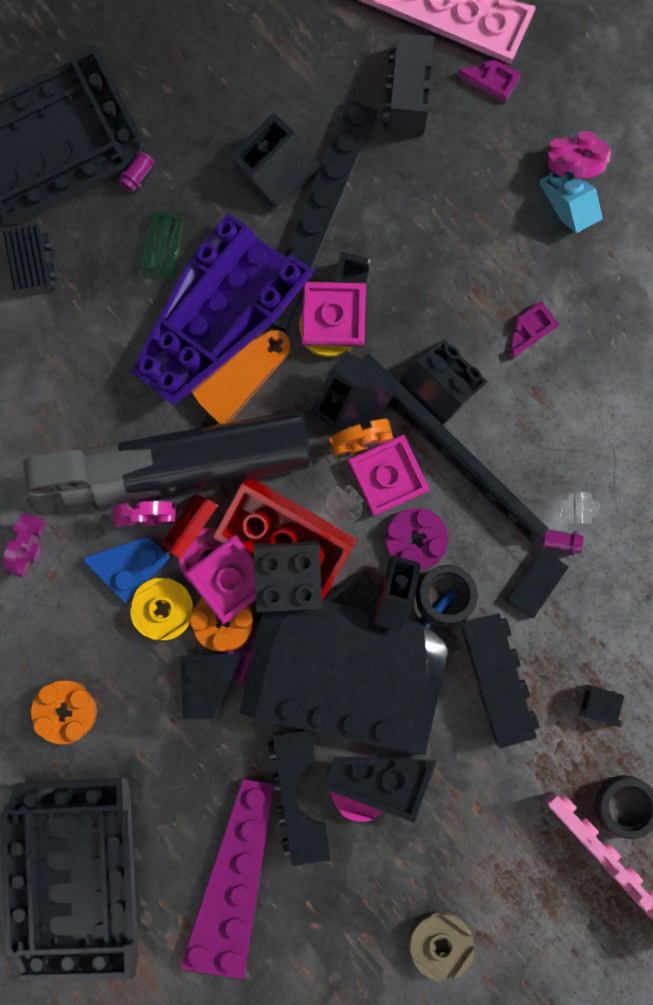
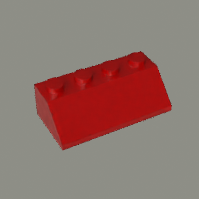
M247 479L241 484L213 537L225 543L236 535L253 558L254 544L318 541L320 545L322 601L358 541V538L255 479Z

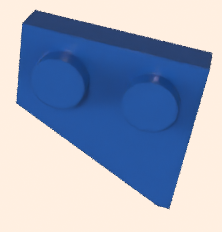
M145 537L88 556L83 561L125 603H128L133 598L136 590L142 584L151 580L171 558L150 537Z

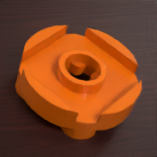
M379 419L370 421L371 426L361 427L359 424L332 435L329 441L334 455L340 456L349 452L351 455L368 450V444L375 442L378 445L393 440L389 420Z
M201 598L194 608L190 623L196 638L206 648L216 652L234 651L242 648L253 635L255 628L254 610L250 604L229 620L231 625L228 628L225 626L218 628L216 625L218 623L216 614L205 600Z
M72 680L55 681L44 686L36 695L31 708V718L35 732L45 740L61 745L70 744L83 738L93 727L97 714L96 703L90 693L82 684ZM62 703H66L67 709L72 710V715L67 716L65 721L60 720V715L56 714V709L61 708Z

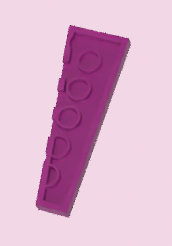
M243 778L181 964L182 970L244 979L273 798V782Z

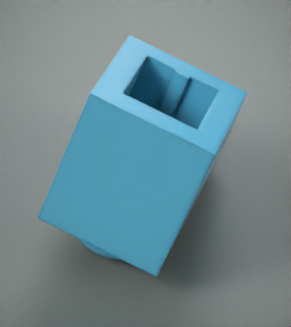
M552 171L550 175L539 180L560 220L575 233L603 219L596 188L586 180L574 178V173L564 171V176L557 175Z

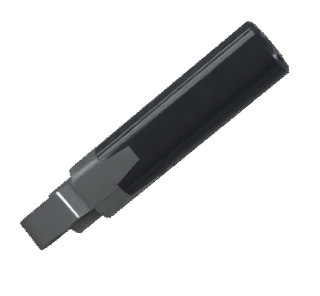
M300 410L90 447L87 450V455H84V452L79 450H66L33 456L23 461L26 492L28 495L45 496L61 493L66 506L96 501L100 507L308 469L312 465L306 423Z

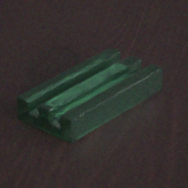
M158 211L153 212L141 268L142 272L173 278L185 221L184 216L178 215L174 217L168 213L164 215ZM164 222L155 265L151 267L159 224ZM175 224L167 267L162 269L170 225Z

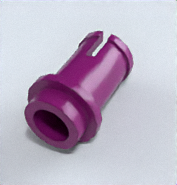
M139 151L125 172L121 171L119 183L130 192L140 189L141 181L155 165L154 160L146 153Z
M548 529L544 533L543 549L570 552L572 556L575 553L580 554L582 551L583 535H578L577 531H573L572 534Z

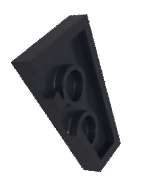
M334 756L323 789L415 823L437 761L427 759Z

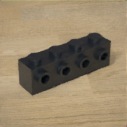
M495 613L461 623L460 627L495 745L501 749L537 738L535 730L539 729V723L534 710L529 711L526 698H530V693L525 679L520 680L517 672V667H521L516 649H511L507 637L511 636V629L507 618H501L500 613Z

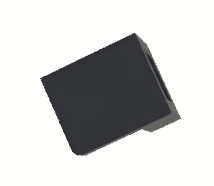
M341 251L333 283H366L370 272L371 260Z
M587 684L579 715L622 728L624 721L618 719L624 696Z

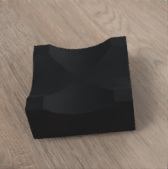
M318 541L254 544L257 612L322 609L320 545Z

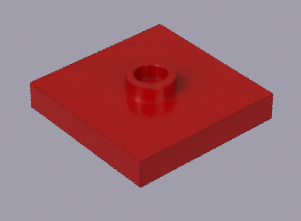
M194 495L162 540L161 545L181 559L191 543L199 536L217 505L203 496Z

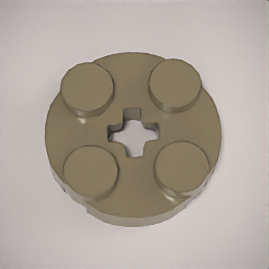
M433 911L421 918L411 932L409 950L416 968L424 976L437 981H443L442 979H449L451 977L454 979L461 976L471 965L474 957L473 938L466 923L458 916L448 912ZM437 939H448L449 951L445 952L442 950L437 954L434 942Z

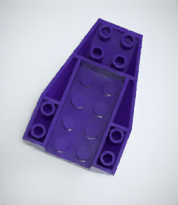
M227 213L188 261L131 372L168 402L175 405L203 385L275 322L312 276L314 270L291 254L287 258L259 240L247 225Z

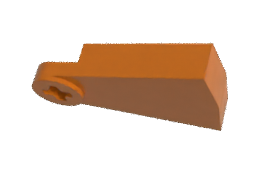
M272 330L255 339L209 380L192 392L193 395L219 424L231 422L279 365L289 356L291 344L288 336L282 331ZM273 339L275 342H279L281 340L283 342L281 344L282 352L279 354L276 351L268 352L270 349L269 341Z

